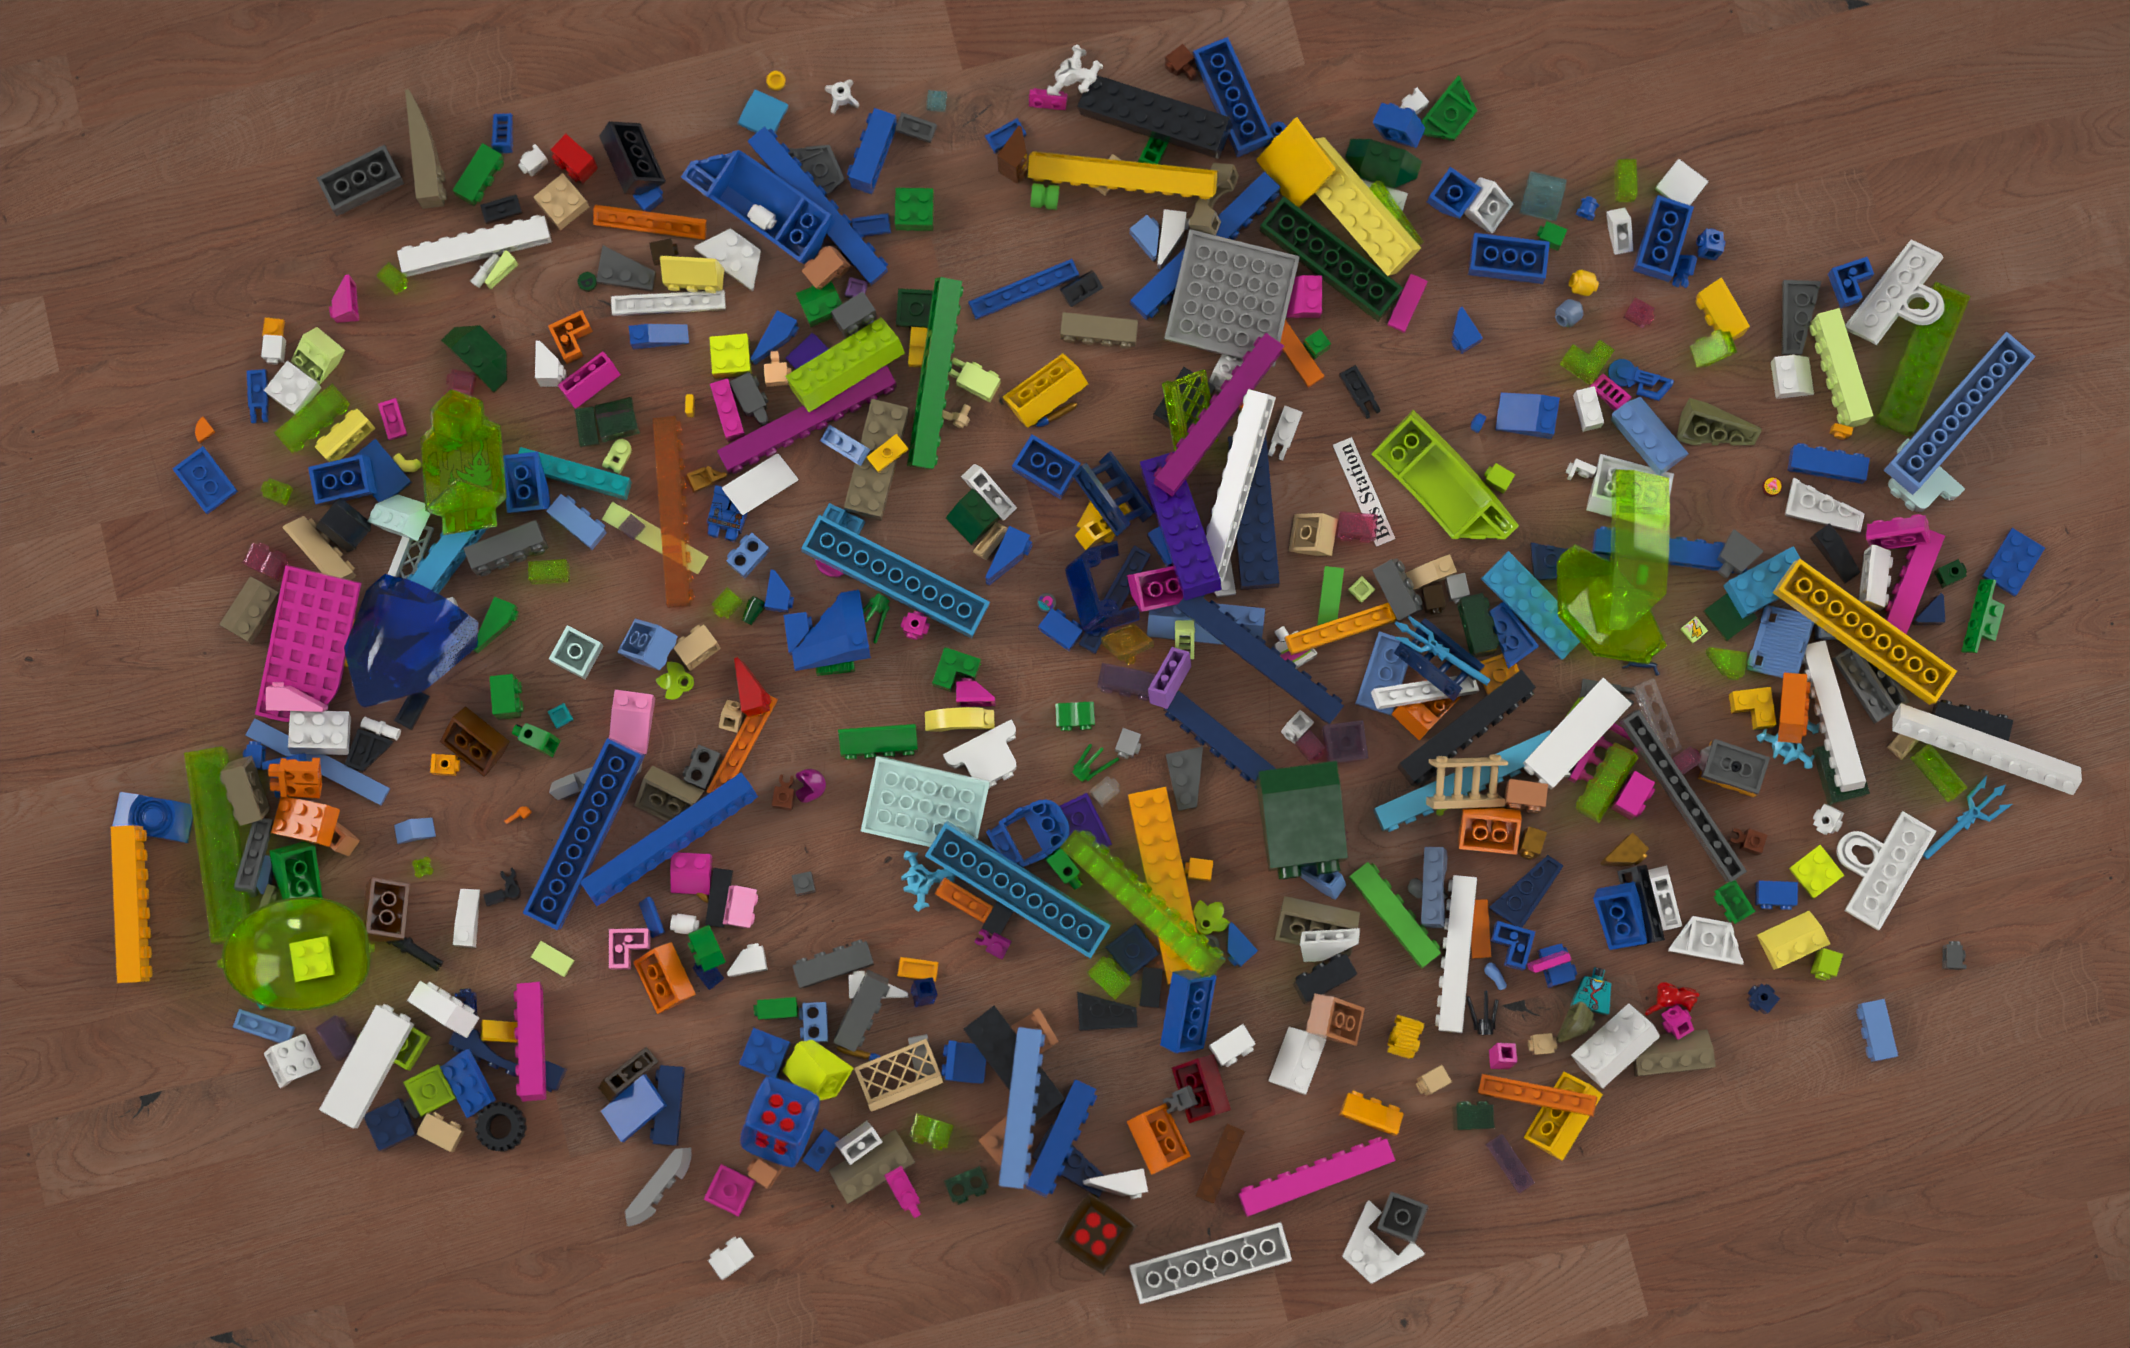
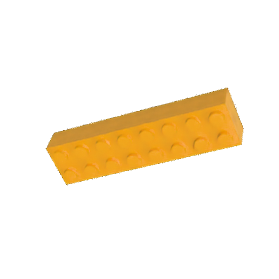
M143 826L111 827L117 983L150 981L153 973L152 966H149L152 950L151 946H148L151 929L148 927L147 919L150 918V909L147 907L149 889L146 888L148 869H145L148 853L144 849L147 833Z

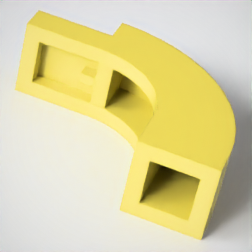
M962 707L925 712V731L943 732L954 729L991 730L995 728L994 710Z

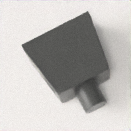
M1734 529L1729 534L1717 558L1723 564L1718 573L1724 578H1728L1732 571L1737 575L1741 574L1762 554L1763 550Z

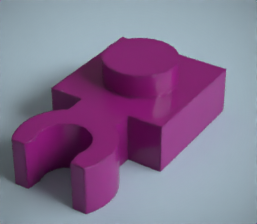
M981 929L979 934L984 939L977 937L975 943L986 945V952L1002 960L1012 941L997 933L990 936L988 931Z

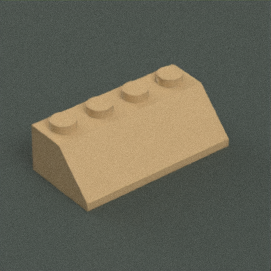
M303 516L283 526V529L323 574L352 580L357 576L353 572L354 566L348 560L344 562L341 558L343 555L336 546L332 548L329 545L331 540L325 534H320L316 530L317 524L312 518L308 520Z

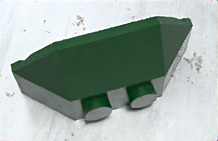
M1351 139L1345 155L1346 160L1360 179L1392 189L1417 180L1422 164L1420 159L1407 150L1372 139Z
M480 325L454 327L441 340L493 393L507 381V351Z

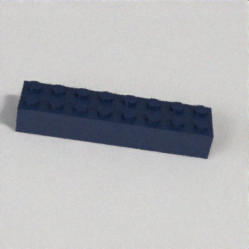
M1266 434L1236 536L1240 590L1279 587L1280 584ZM1229 436L1227 439L1228 452L1233 444V436Z

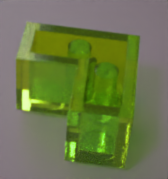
M1599 339L1592 351L1587 354L1573 344L1563 357L1560 365L1589 385H1592L1615 349Z

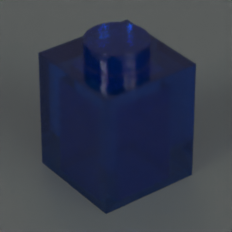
M933 977L914 980L910 989L915 1007L934 1004L938 995Z

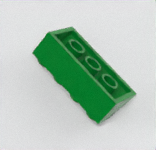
M916 724L838 729L841 757H845V760H855L857 756L872 759L876 758V755L883 754L884 757H895V754L903 753V756H913L914 752H918Z

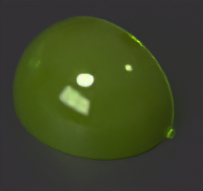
M295 897L267 904L243 918L228 935L223 947L222 958L217 960L218 968L222 967L225 977L233 989L254 1003L279 1010H312L333 1005L356 992L368 976L371 952H375L374 944H370L366 927L361 918L347 906L325 898ZM329 936L335 975L295 982L289 943Z

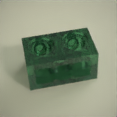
M981 1166L944 1180L952 1203L957 1202L958 1205L969 1201L968 1197L975 1194L976 1197L986 1194V1189L989 1188ZM980 1177L982 1185L979 1188H973L971 1186L972 1178ZM957 1184L962 1185L964 1188V1192L960 1196H956L953 1193V1187Z

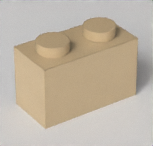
M433 1112V1114L427 1113L416 1134L449 1152H454L465 1132L460 1129L461 1125L454 1121H451L450 1124L443 1120L444 1116Z

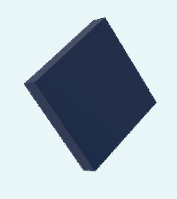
M1134 924L1105 947L1129 978L1160 954L1137 924Z

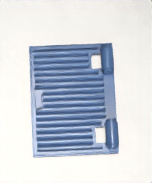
M1767 605L1764 607L1753 649L1750 651L1747 670L1783 678L1784 672L1799 674L1814 622L1800 612ZM1770 613L1777 614L1775 622L1768 621ZM1757 656L1764 657L1761 666L1755 664Z

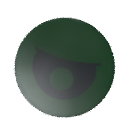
M584 272L579 275L577 282L581 290L590 292L597 286V279L594 274Z

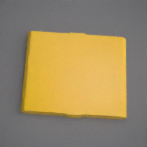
M1297 117L1272 140L1271 144L1256 159L1261 168L1280 186L1281 195L1298 208L1320 189V186L1336 171V168Z

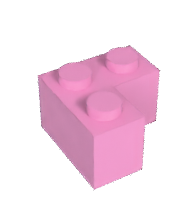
M648 928L609 929V969L629 970L631 969V950H650V930Z

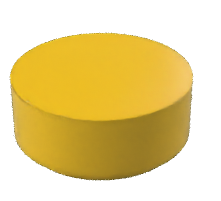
M779 71L770 72L766 78L767 85L771 90L778 91L785 86V77Z

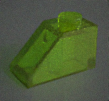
M1713 647L1706 649L1705 654L1722 675L1727 676V679L1739 680V678L1745 675L1747 652Z

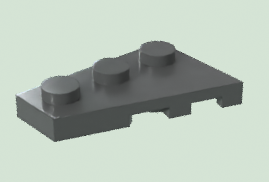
M602 245L597 283L653 291L656 277L654 270Z
M1203 746L1165 755L1178 811L1197 807Z

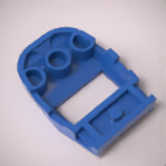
M1044 799L1024 807H1019L1009 816L999 821V824L992 830L986 831L998 853L1024 867L1044 859L1063 845L1069 836V823L1062 809L1055 802ZM1023 817L1027 820L1042 851L1023 860L1006 826Z

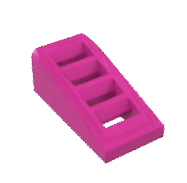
M1603 373L1590 386H1595L1597 395L1614 411L1631 399V396ZM1604 380L1606 384L1599 389L1597 386ZM1610 386L1611 389L1605 394L1603 391ZM1615 391L1617 394L1611 399L1609 396ZM1619 396L1622 397L1618 403L1615 402Z

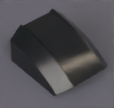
M339 498L322 517L316 528L343 550L350 552L356 550L362 539L368 532H371V523L342 498Z

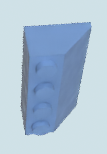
M1641 397L1626 402L1612 413L1611 421L1658 477L1689 455Z

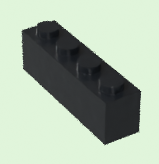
M1940 700L1933 705V715L2009 741L2013 720L2008 719L2007 715L1997 714L1995 716L1989 714L1987 710L1978 709V711L1971 710L1970 706L1963 704L1955 706L1948 700Z

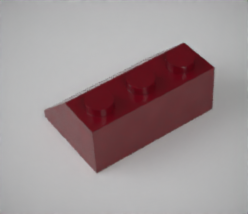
M1214 1054L1171 1068L1178 1090L1191 1086L1198 1103L1185 1109L1189 1124L1231 1110Z

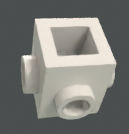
M1824 804L1821 810L1818 809L1813 817L1815 820L1813 825L1817 826V831L1825 835L1828 833L1834 834L1842 826L1843 822L1841 819L1844 813L1828 804Z

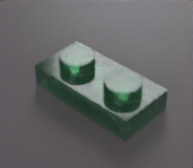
M594 407L574 409L580 447L599 445Z

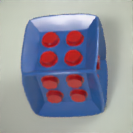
M765 1077L753 1099L742 1128L741 1147L749 1153L786 1167H795L812 1133L814 1122L819 1112L820 1098L813 1092L787 1081Z

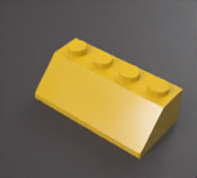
M1062 353L1005 394L1003 399L1017 418L1029 428L1042 417L1051 413L1060 404L1065 403L1071 396L1080 392L1088 385V382L1080 368Z
M1566 1072L1562 1073L1554 1088L1597 1096L1596 1105L1603 1095L1592 1085ZM1542 1107L1523 1138L1546 1153L1563 1161L1590 1116Z

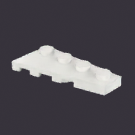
M1796 478L1792 479L1785 516L1822 525L1830 523L1835 528L1856 533L1861 532L1864 513L1815 490V488L1801 483Z

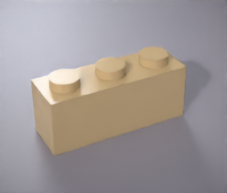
M1440 1065L1417 1078L1418 1083H1416V1087L1421 1094L1424 1093L1427 1096L1452 1081L1443 1065Z

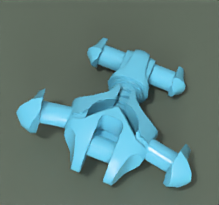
M1808 720L1807 729L1814 735L1819 732V724L1815 725ZM1766 728L1757 735V740L1760 743H1763L1764 740L1772 743L1774 759L1779 754L1785 757L1783 764L1786 765L1790 761L1799 758L1805 763L1804 768H1813L1815 756L1809 757L1805 754L1802 744L1778 742V733L1776 736L1766 733Z
M906 851L903 858L906 861L909 860L911 867L901 877L902 880H907L908 886H905L903 889L904 892L917 895V903L913 907L919 912L921 909L929 907V903H925V895H928L931 885L934 882L940 884L944 877L955 883L956 875L945 868L942 870L937 869L936 872L928 871L922 864H918L916 859L918 852Z

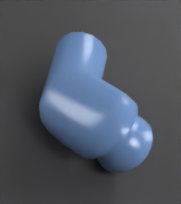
M1487 963L1484 967L1485 974L1495 982L1499 990L1505 989L1507 984L1500 970L1494 963Z

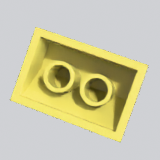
M660 256L662 282L669 290L679 291V289H686L690 292L705 290L708 293L722 291L725 269L717 259Z
M358 409L348 412L345 416L346 419L341 423L335 424L327 436H322L317 441L315 448L328 462L343 459L376 429Z
M1810 911L1757 934L1773 970L1830 944L1822 926Z

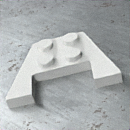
M1368 1200L1342 1257L1372 1284L1420 1258L1425 1253L1416 1244L1409 1243L1399 1255H1396L1369 1229V1226L1382 1212Z

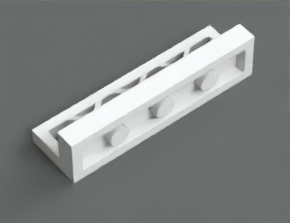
M425 525L424 530L428 531L426 537L413 543L412 539L402 536L382 587L385 592L404 599L408 598L410 592L405 589L404 594L394 591L396 584L403 580L406 582V579L417 571V565L423 559L434 528ZM418 545L420 549L419 555L411 558L409 554L410 548ZM411 563L413 567L412 573L404 576L403 566Z

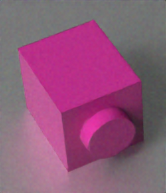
M1496 1043L1489 1050L1491 1069L1509 1070L1517 1063L1515 1043Z

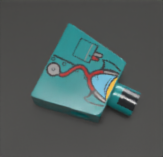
M1594 967L1592 977H1582L1570 1006L1583 1002L1594 1013L1609 1014L1611 983L1603 981L1604 969Z

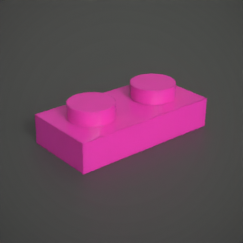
M394 398L378 403L389 441L408 435L398 400Z

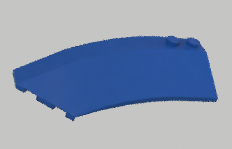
M741 150L732 151L729 154L711 156L700 161H691L682 174L681 178L747 223L799 262L806 264L809 260L814 259L820 251L833 215ZM755 204L763 206L776 215V224L771 230L767 229L764 231L747 217L750 209Z

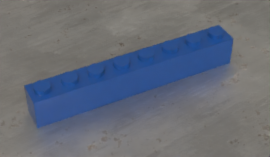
M1600 527V529H1596L1594 532L1592 552L1615 558L1718 571L1723 564L1717 558L1725 543L1714 542V544H1710L1702 539L1687 541L1685 537L1672 539L1664 534L1649 536L1648 532L1634 534L1630 533V530L1627 529L1612 531L1610 527Z

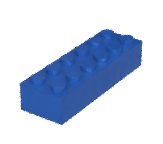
M1223 38L1194 50V62L1217 113L1230 117L1233 124L1228 138L1237 158L1271 144L1273 136L1229 38Z

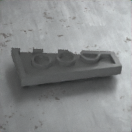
M1783 280L1782 355H1802L1822 281Z

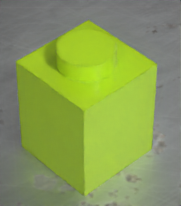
M1495 463L1493 468L1489 466L1484 476L1487 478L1484 483L1504 494L1515 474Z

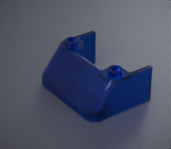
M1117 541L1085 550L1069 563L1065 569L1082 629L1086 633L1092 634L1140 620L1138 606L1118 610L1116 602L1111 599L1099 601L1090 568L1098 566L1102 560L1119 556Z

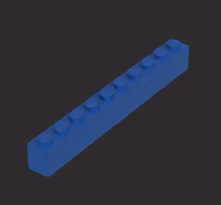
M764 126L748 140L749 145L774 174L833 215L826 234L872 286L888 272L886 268L887 262L881 256L878 258L874 254L875 248L869 242L866 244L861 239L864 237L857 228L853 229L849 225L851 223L850 219L845 214L841 215L837 211L839 209L838 205L833 200L829 201L825 197L827 194L820 185L817 187L812 182L815 180L808 171L804 173L800 168L802 166L801 162L796 157L792 159L788 154L790 152L788 147L784 143L779 144L776 140L778 137L771 128L767 130Z
M1265 171L1218 215L1221 224L1216 236L1235 240L1240 234L1239 231L1243 227L1247 228L1253 222L1252 218L1256 214L1261 215L1266 210V205L1270 201L1273 203L1280 196V186ZM1185 248L1130 300V305L1145 320L1149 317L1153 318L1160 311L1158 308L1162 304L1167 305L1173 299L1172 295L1175 293Z
M742 772L581 880L580 883L596 906L605 903L610 897L621 892L626 886L639 880L641 876L655 869L657 865L671 858L679 850L686 848L691 842L702 837L707 831L720 825L722 821L736 814L744 806L752 803L758 798L756 792Z

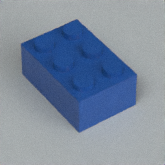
M1031 434L1013 463L1012 471L1061 500L1074 479L1072 475L1081 467V463Z
M358 455L308 467L316 505L334 504L339 498L347 501L377 494L370 456Z

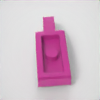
M902 1166L885 1174L884 1176L904 1211L910 1210L914 1218L920 1216L921 1214L916 1206L920 1203L919 1197Z

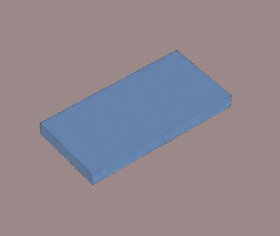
M1378 632L1355 703L1356 705L1392 716L1391 714L1395 707L1377 710L1371 692L1376 688L1402 685L1408 664L1394 654L1400 644V641L1395 639V636Z

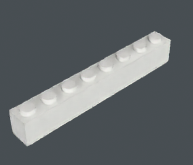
M535 215L525 221L519 219L508 225L497 224L492 229L486 230V228H481L471 234L460 233L457 237H443L433 243L427 241L416 247L405 246L402 250L397 251L401 271L405 277L488 258L493 253L501 255L505 250L513 252L551 243L552 240L545 216Z
M1826 641L1808 644L1802 664L1805 665L1806 670H1804V674H1807V681L1810 682L1811 686L1810 697L1811 699L1814 698L1816 703L1814 705L1815 714L1820 717L1821 734L1824 733L1826 738L1824 746L1826 751L1830 752V767L1836 773L1834 775L1835 784L1840 787L1841 792L1864 788L1866 779Z
M1453 875V880H1449L1448 891H1452L1451 899H1447L1446 910L1450 911L1449 918L1445 919V930H1448V936L1443 939V949H1446V957H1442L1441 960L1444 976H1440L1439 987L1442 988V995H1438L1437 1007H1441L1440 1015H1436L1435 1026H1439V1031L1463 1034L1477 877Z

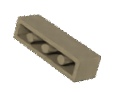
M1063 312L1060 339H1064L1065 342L1074 343L1076 340L1083 341L1082 343L1092 345L1095 342L1101 343L1102 346L1111 347L1114 344L1120 345L1121 348L1130 349L1132 346H1136L1138 320Z

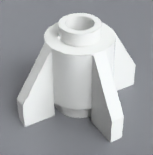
M852 80L838 82L835 85H826L825 91L832 94L833 98L832 114L836 113L839 105L844 106L849 103L855 108L859 107V103L851 96Z

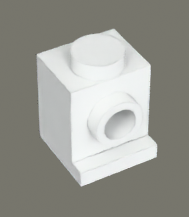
M1415 88L1413 95H1407L1402 100V105L1399 108H1411L1417 115L1427 108L1429 101L1418 88Z
M536 144L532 146L534 150L527 151L522 155L521 163L518 164L524 174L528 172L531 177L549 164L546 156Z

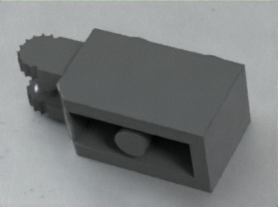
M750 372L729 381L745 415L748 417L755 416L758 424L761 426L767 425L769 419L765 410L768 409L766 403L769 401L764 392L760 393L758 389L760 383L756 375L752 377Z

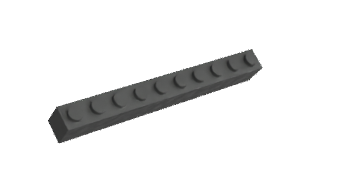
M1634 710L1622 718L1619 723L1724 880L1732 882L1746 873V869L1640 710Z

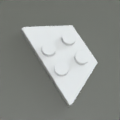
M730 228L694 247V250L705 258L717 259L727 274L751 291L754 290L761 250Z
M1692 916L1668 948L1669 952L1743 965V958H1741L1738 949L1739 946L1734 936L1732 923Z

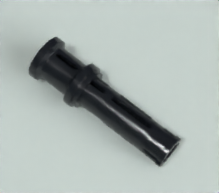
M404 936L403 940L386 942L388 945L392 944L399 948L401 953H409L435 971H438L440 969L439 966L441 967L444 962L414 944L410 937Z

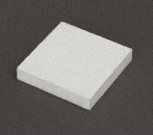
M1678 159L1655 189L1668 199L1691 205L1709 181Z

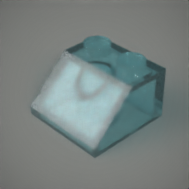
M1530 171L1519 213L1556 221L1567 180Z

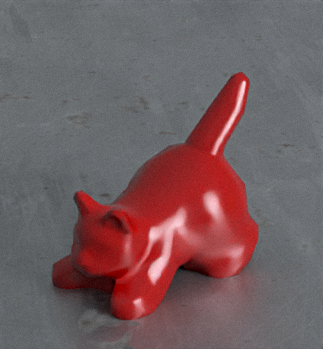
M1662 982L1657 986V1004L1648 1008L1645 1015L1648 1016L1663 1007L1681 1004L1691 1012L1692 1007L1697 1002L1696 997H1699L1700 993H1697L1692 988L1682 987L1677 989L1672 983Z

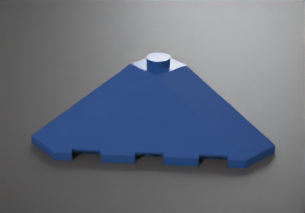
M859 590L841 592L836 597L834 604L828 607L820 617L817 625L812 627L806 634L804 641L793 650L792 657L795 671L871 658Z

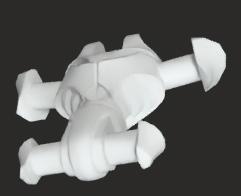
M1078 44L1073 46V57L1064 60L1060 64V69L1055 72L1057 83L1053 87L1048 86V95L1059 96L1058 92L1063 86H1069L1077 81L1082 83L1078 87L1081 93L1088 92L1089 85L1096 81L1097 72L1103 68V65L1099 61H1094L1091 69H1081L1080 57L1086 55V50L1081 49Z

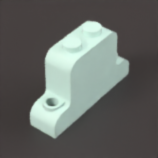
M1909 438L1899 446L1897 454L1909 442ZM1940 466L1913 495L1893 478L1888 482L1891 494L1896 498H1901L1909 510L1916 512L1924 511L1939 495L1949 501L1956 499L1965 490L1961 484Z

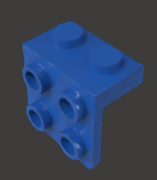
M950 1040L948 1045L944 1044L943 1056H947V1062L942 1064L941 1076H945L947 1081L982 1084L985 1078L986 1059L978 1048L972 1043Z

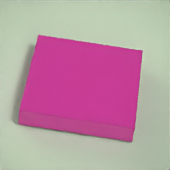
M1560 951L1528 962L1527 967L1528 970L1537 973L1569 962L1572 959L1570 953Z
M720 1164L703 1200L739 1217L756 1181Z

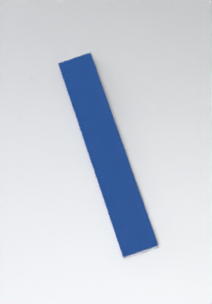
M1070 259L968 301L975 320L1074 280L1080 277L1073 259Z

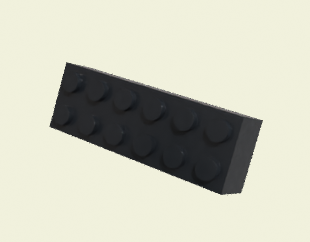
M994 1005L963 1030L1010 1091L1017 1035ZM1041 1066L1037 1067V1074H1040L1039 1086H1035L1034 1092L1038 1094L1037 1106L1033 1105L1032 1113L1036 1114L1035 1122L1065 1100Z

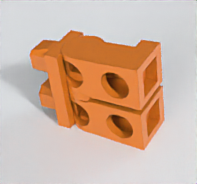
M281 758L280 764H269V777H279L270 779V791H280L281 797H287L288 795L291 797L320 798L323 786L320 758H312V761Z

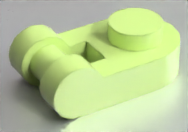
M624 439L615 441L604 459L602 467L611 468L620 475L632 452L630 443ZM614 457L620 459L618 463L613 461Z

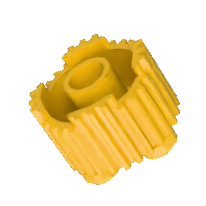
M1397 1015L1394 1020L1396 1026L1393 1027L1387 1043L1389 1048L1387 1052L1413 1059L1415 1052L1418 1051L1420 1046L1418 1037L1423 1032L1424 1023Z

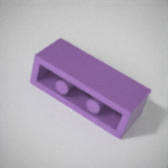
M1175 647L1170 649L1148 688L1150 704L1168 709L1191 668L1190 652Z

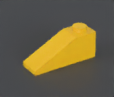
M1126 503L1118 506L1124 515L1131 512ZM1099 516L1083 525L1075 534V537L1086 551L1113 534V531L1103 517Z

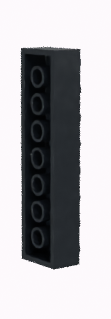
M1099 75L1096 76V81L1089 85V91L1083 92L1077 107L1083 116L1217 159L1221 156L1233 126L1228 116Z
M1521 669L1401 761L1397 768L1411 785L1414 783L1420 784L1426 779L1429 771L1432 773L1437 771V768L1429 763V759H1436L1437 756H1445L1448 759L1454 758L1459 748L1464 750L1472 744V738L1475 736L1480 738L1489 730V725L1493 727L1502 721L1505 713L1509 715L1519 707L1518 703L1520 701L1524 704L1534 695L1533 691L1536 688L1535 685Z

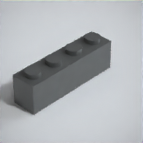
M861 939L852 942V946L844 948V946L833 948V952L829 954L825 952L815 954V958L808 961L807 958L797 960L796 964L792 966L799 988L812 986L874 965L867 941L863 942Z
M867 969L834 1036L833 1043L853 1052L856 1051L857 1047L862 1046L865 1040L863 1035L866 1030H870L874 1021L871 1018L874 1013L878 1014L882 1005L880 1000L882 996L886 997L890 990L888 978Z

